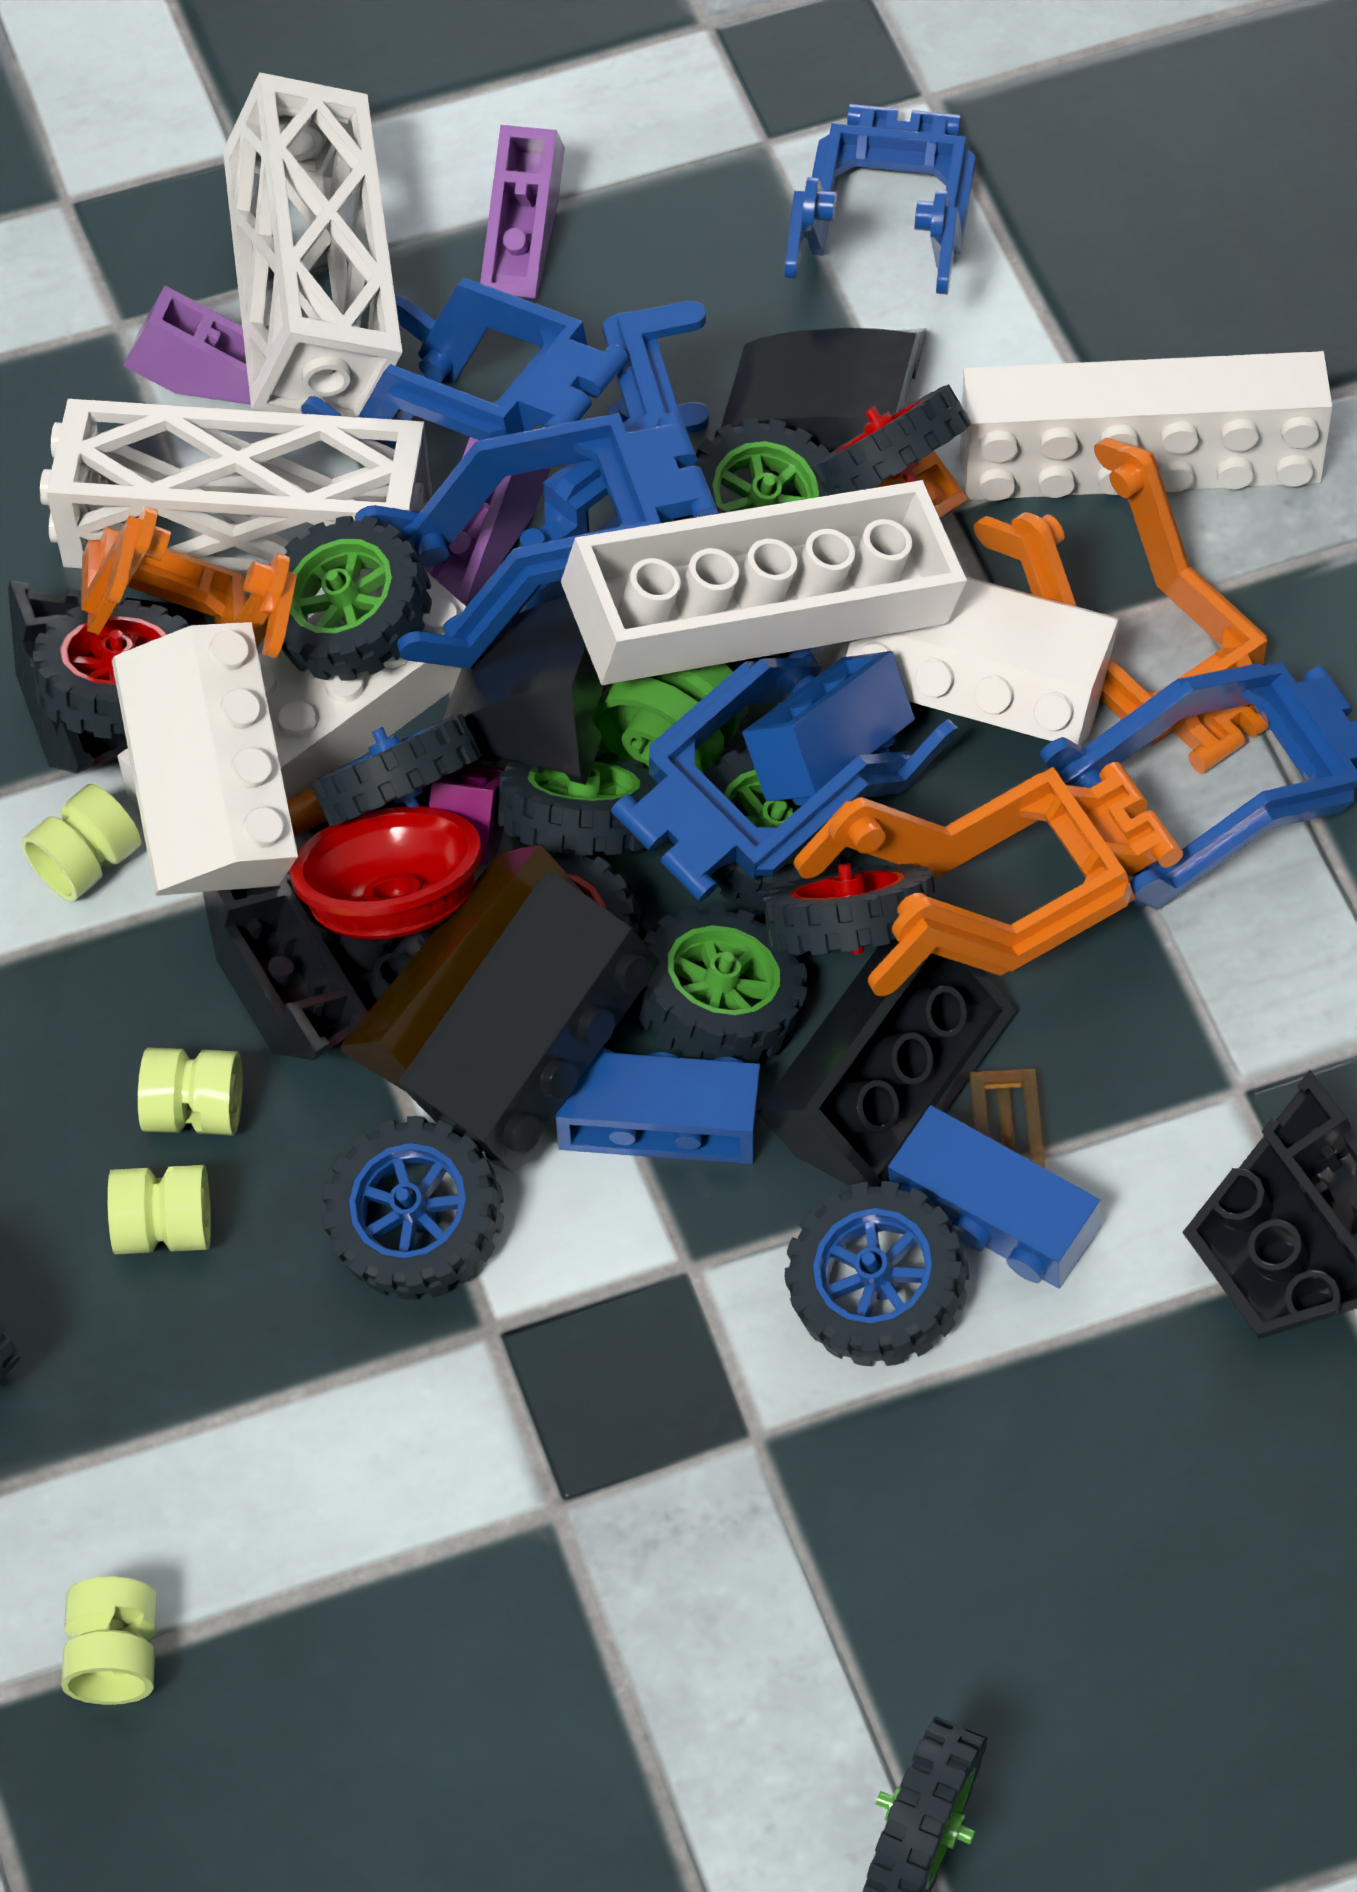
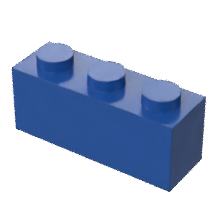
M886 651L842 657L742 731L765 800L793 799L795 805H803L858 755H868L893 745L896 741L894 735L915 720L893 652Z
M601 1048L578 1081L572 1094L567 1097L556 1113L558 1149L564 1151L753 1165L759 1116L757 1111L760 1106V1064L745 1063L732 1057H720L714 1060L679 1058L674 1054L665 1052L652 1053L648 1056L619 1054Z
M931 1105L888 1165L889 1182L899 1183L903 1191L911 1192L912 1188L928 1196L931 1204L936 1207L939 1206L945 1212L964 1245L977 1251H982L986 1247L1007 1259L1008 1266L1016 1274L1033 1283H1040L1041 1280H1044L1060 1289L1101 1228V1199Z

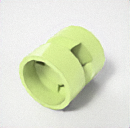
M87 784L66 802L65 806L60 809L62 819L48 816L21 840L23 853L38 876L49 888L68 901H76L101 879V866L110 868L113 864H120L137 850L142 843L140 833L126 810L113 796L95 784Z
M147 1047L141 1060L138 1083V1115L141 1130L143 1132L180 1133L186 1124H192L198 1134L235 1136L240 1122L243 1093V1072L240 1053L238 1051L201 1050L196 1059H189L183 1049Z
M206 1166L168 1167L163 1178H156L149 1168L110 1170L108 1179V1222L113 1253H152L159 1241H164L171 1252L209 1250L211 1240V1204Z
M116 1576L85 1579L70 1586L66 1593L64 1630L66 1636L71 1640L67 1641L63 1648L61 1676L63 1692L74 1699L101 1705L136 1702L150 1695L154 1689L155 1651L149 1641L156 1634L158 1599L156 1591L152 1587L135 1579Z

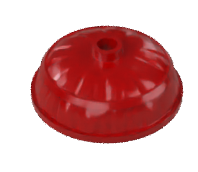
M421 806L384 808L366 812L338 825L329 826L315 834L297 851L298 858L290 868V877L297 896L309 906L316 920L329 930L339 935L356 939H391L429 929L452 916L461 907L473 887L474 872L482 857V846L476 828L467 819L450 811Z

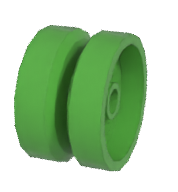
M724 663L608 684L601 693L592 719L602 735L599 747L605 753L618 755L619 760H637L644 763L643 768H649L650 745L732 674L733 671ZM748 704L695 750L694 765L703 774L712 763L716 766L718 765L725 752L724 745L735 735L748 712Z

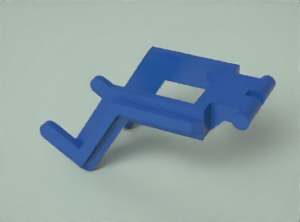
M849 104L847 125L831 123L830 134L818 141L812 177H807L805 192L794 190L785 259V278L797 279L803 238H807L812 255H824L829 224L835 218L837 203L836 187L839 175L855 166L934 174L946 186V191L936 190L934 202L917 201L914 230L930 231L936 268H938L936 294L948 295L954 254H961L976 158L966 147V137L959 136L961 115L912 110L910 122L898 121L899 109Z
M463 278L456 286L437 321L405 297L395 296L399 325L422 342L421 349L418 352L421 358L419 368L425 377L390 364L381 375L358 417L413 421L415 416H418L479 441L529 431L537 425L548 427L578 421L592 405L589 396L599 397L626 364L629 357L626 351L616 344H610L605 351L588 346L584 325L581 320L485 284ZM489 328L541 347L539 352L500 399L495 402L485 401L440 383L443 379L451 382L456 381ZM316 396L308 397L301 406L302 414L342 416ZM374 440L392 449L396 447L397 441Z
M684 301L639 311L622 312L610 316L603 322V335L607 347L610 344L619 345L626 351L629 357L626 364L616 375L623 399L608 407V415L620 414L627 433L658 427V420L663 415L671 412L681 415L688 434L702 431L708 426L709 411L704 404L699 402L676 404L657 342V338L701 329L706 323V309L701 303L697 301ZM590 459L567 464L543 482L545 525L540 529L531 528L523 531L520 535V547L590 533L588 509L609 494L596 461ZM615 516L597 531L619 527L618 517ZM561 581L541 585L526 603V610L545 602L565 598L566 594Z
M676 412L667 413L658 420V427L629 433L625 430L620 414L616 413L480 440L473 444L421 512L378 505L366 506L360 509L355 515V521H362L363 517L367 516L379 519L385 528L388 524L394 526L401 532L405 541H409L422 565L427 567L437 566L447 560L449 557L448 547L506 476L591 459L598 464L620 523L619 527L514 548L462 613L448 619L444 623V635L420 631L403 635L397 642L401 658L408 661L470 669L481 654L492 646L541 585L562 580L576 537L671 522L675 518L693 515V518L718 514L703 471L700 467L694 466L697 462V456L681 415Z
M824 646L793 651L788 658H765L759 661H745L650 745L649 775L658 785L639 802H636L630 794L623 796L612 807L611 813L650 852L660 846L666 839H669L674 846L665 853L660 863L699 902H702L718 886L711 875L720 867L736 862L753 880L759 875L773 876L810 842L847 800L853 801L860 797L870 798L904 793L956 735L958 727L949 719L944 721L914 754H911L909 751L892 753L886 748L873 754L858 755L777 828L755 827L694 765L695 750L747 704L781 703L818 676L823 666L817 661L815 656Z
M1283 662L1264 666L1258 663L1176 679L1082 748L1068 738L1061 737L1050 742L1041 750L1040 757L1049 768L1054 767L1065 785L1091 788L1102 782L1099 774L1106 765L1112 762L1122 763L1182 718L1253 704L1305 779V782L1262 791L1181 849L1183 856L1175 865L1164 868L1156 861L1131 875L1133 879L1130 881V885L1135 897L1133 902L1136 906H1149L1157 910L1267 830L1341 813L1354 801V791L1357 787V721L1350 722L1347 716L1353 709L1323 666H1317L1303 676L1302 682L1294 680Z

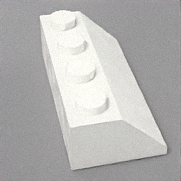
M966 577L967 582L947 624L858 639L849 643L846 657L892 651L909 702L1049 741L1066 737L1080 746L1091 735L1120 618Z
M252 622L191 625L114 656L112 660L155 896L279 886L298 858Z

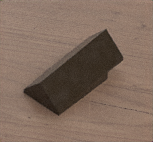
M541 844L498 853L475 881L469 896L461 907L438 926L342 1043V1053L405 1091L397 1082L546 870L556 873L579 891L581 889Z

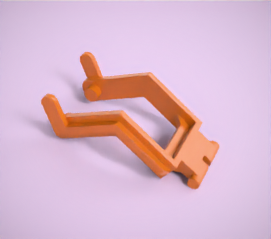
M1104 438L1094 445L1095 456L1104 468L1112 471L1109 479L1113 489L1121 497L1128 498L1156 586L1222 646V649L1178 679L1258 663L1264 666L1267 636L1189 565L1154 453L1111 438ZM1025 512L1013 519L1012 525L985 516L974 524L975 534L986 548L1021 561L1033 595L1076 606L1056 547L1057 544L1064 540V531L1060 523L1053 516L1045 515L1040 518L1032 513ZM1110 658L1100 700L1122 720L1159 692L1145 691ZM1248 704L1184 717L1150 743L1154 745L1174 732L1193 750L1188 754L1189 761L1197 772L1203 774L1245 745L1244 735L1238 727L1253 738L1269 727L1255 706Z
M147 506L143 508L138 518L129 515L121 531L105 526L101 539L88 540L82 555L81 610L88 612L87 631L100 634L114 608L121 601L125 589L130 587L215 617V624L252 622L256 647L259 646L265 636L262 654L272 658H277L286 635L297 574L288 571L289 556L276 553L269 566L253 561L248 569L245 581H243V574L167 548L171 531L156 526L158 510ZM244 591L251 593V595L248 596Z
M1112 762L1101 770L1099 777L1102 782L1091 788L1065 785L1054 767L945 827L863 797L853 801L847 800L796 856L794 866L801 877L806 879L816 877L830 865L845 847L858 850L860 853H866L898 865L912 864L914 867H928V870L933 871V876L938 878L1039 820L1047 821L1084 875V883L1011 925L927 897L923 893H914L907 896L900 902L897 908L899 916L892 926V933L899 943L868 977V984L874 994L886 996L896 991L931 953L1000 976L1008 971L1012 972L1127 907L1128 903L1135 900L1128 877L1156 861L1164 868L1171 867L1180 861L1183 851L1157 814L1151 810L1146 811L1148 808L1147 800L1121 763Z

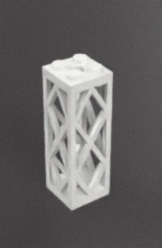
M259 72L223 149L251 409L302 414V404L308 397L316 396L342 416L358 417L383 372L390 364L396 366L402 355L368 95ZM254 173L260 174L259 188L252 197ZM355 191L351 230L345 223L347 201ZM288 198L310 225L295 246L293 245ZM325 252L327 253L333 302L310 274ZM270 267L274 272L272 300L265 308L268 268ZM370 304L368 329L360 328L361 315ZM301 308L309 318L302 317Z
M68 399L63 422H55L53 425L51 453L54 461L52 469L43 470L40 482L42 505H48L51 511L49 538L52 543H58L63 567L82 569V555L88 540L101 539L105 526L121 531L124 525L121 522L126 521L129 515L133 517L139 516L143 508L147 506L158 510V515L203 534L169 547V549L243 574L244 580L253 561L269 566L276 553L283 555L287 553L284 547L289 542L275 534L276 532L306 522L313 525L324 522L328 526L335 524L336 518L342 516H352L355 520V515L360 509L371 505L421 512L433 496L424 421ZM96 422L123 423L124 425L98 434ZM167 430L212 458L180 469L126 445ZM220 430L278 434L250 444ZM322 440L365 467L335 478H329L285 459L281 455ZM374 440L397 442L395 449H392ZM237 472L238 474H240V475H242V476L231 475V474ZM236 547L264 560L208 555ZM361 569L358 580L375 569Z

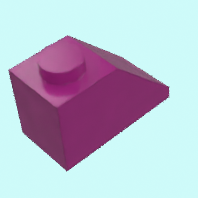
M470 763L432 782L429 807L460 815L476 828L482 846V857L479 864L486 865L498 854L504 826H499L498 807L500 773L505 771V768Z

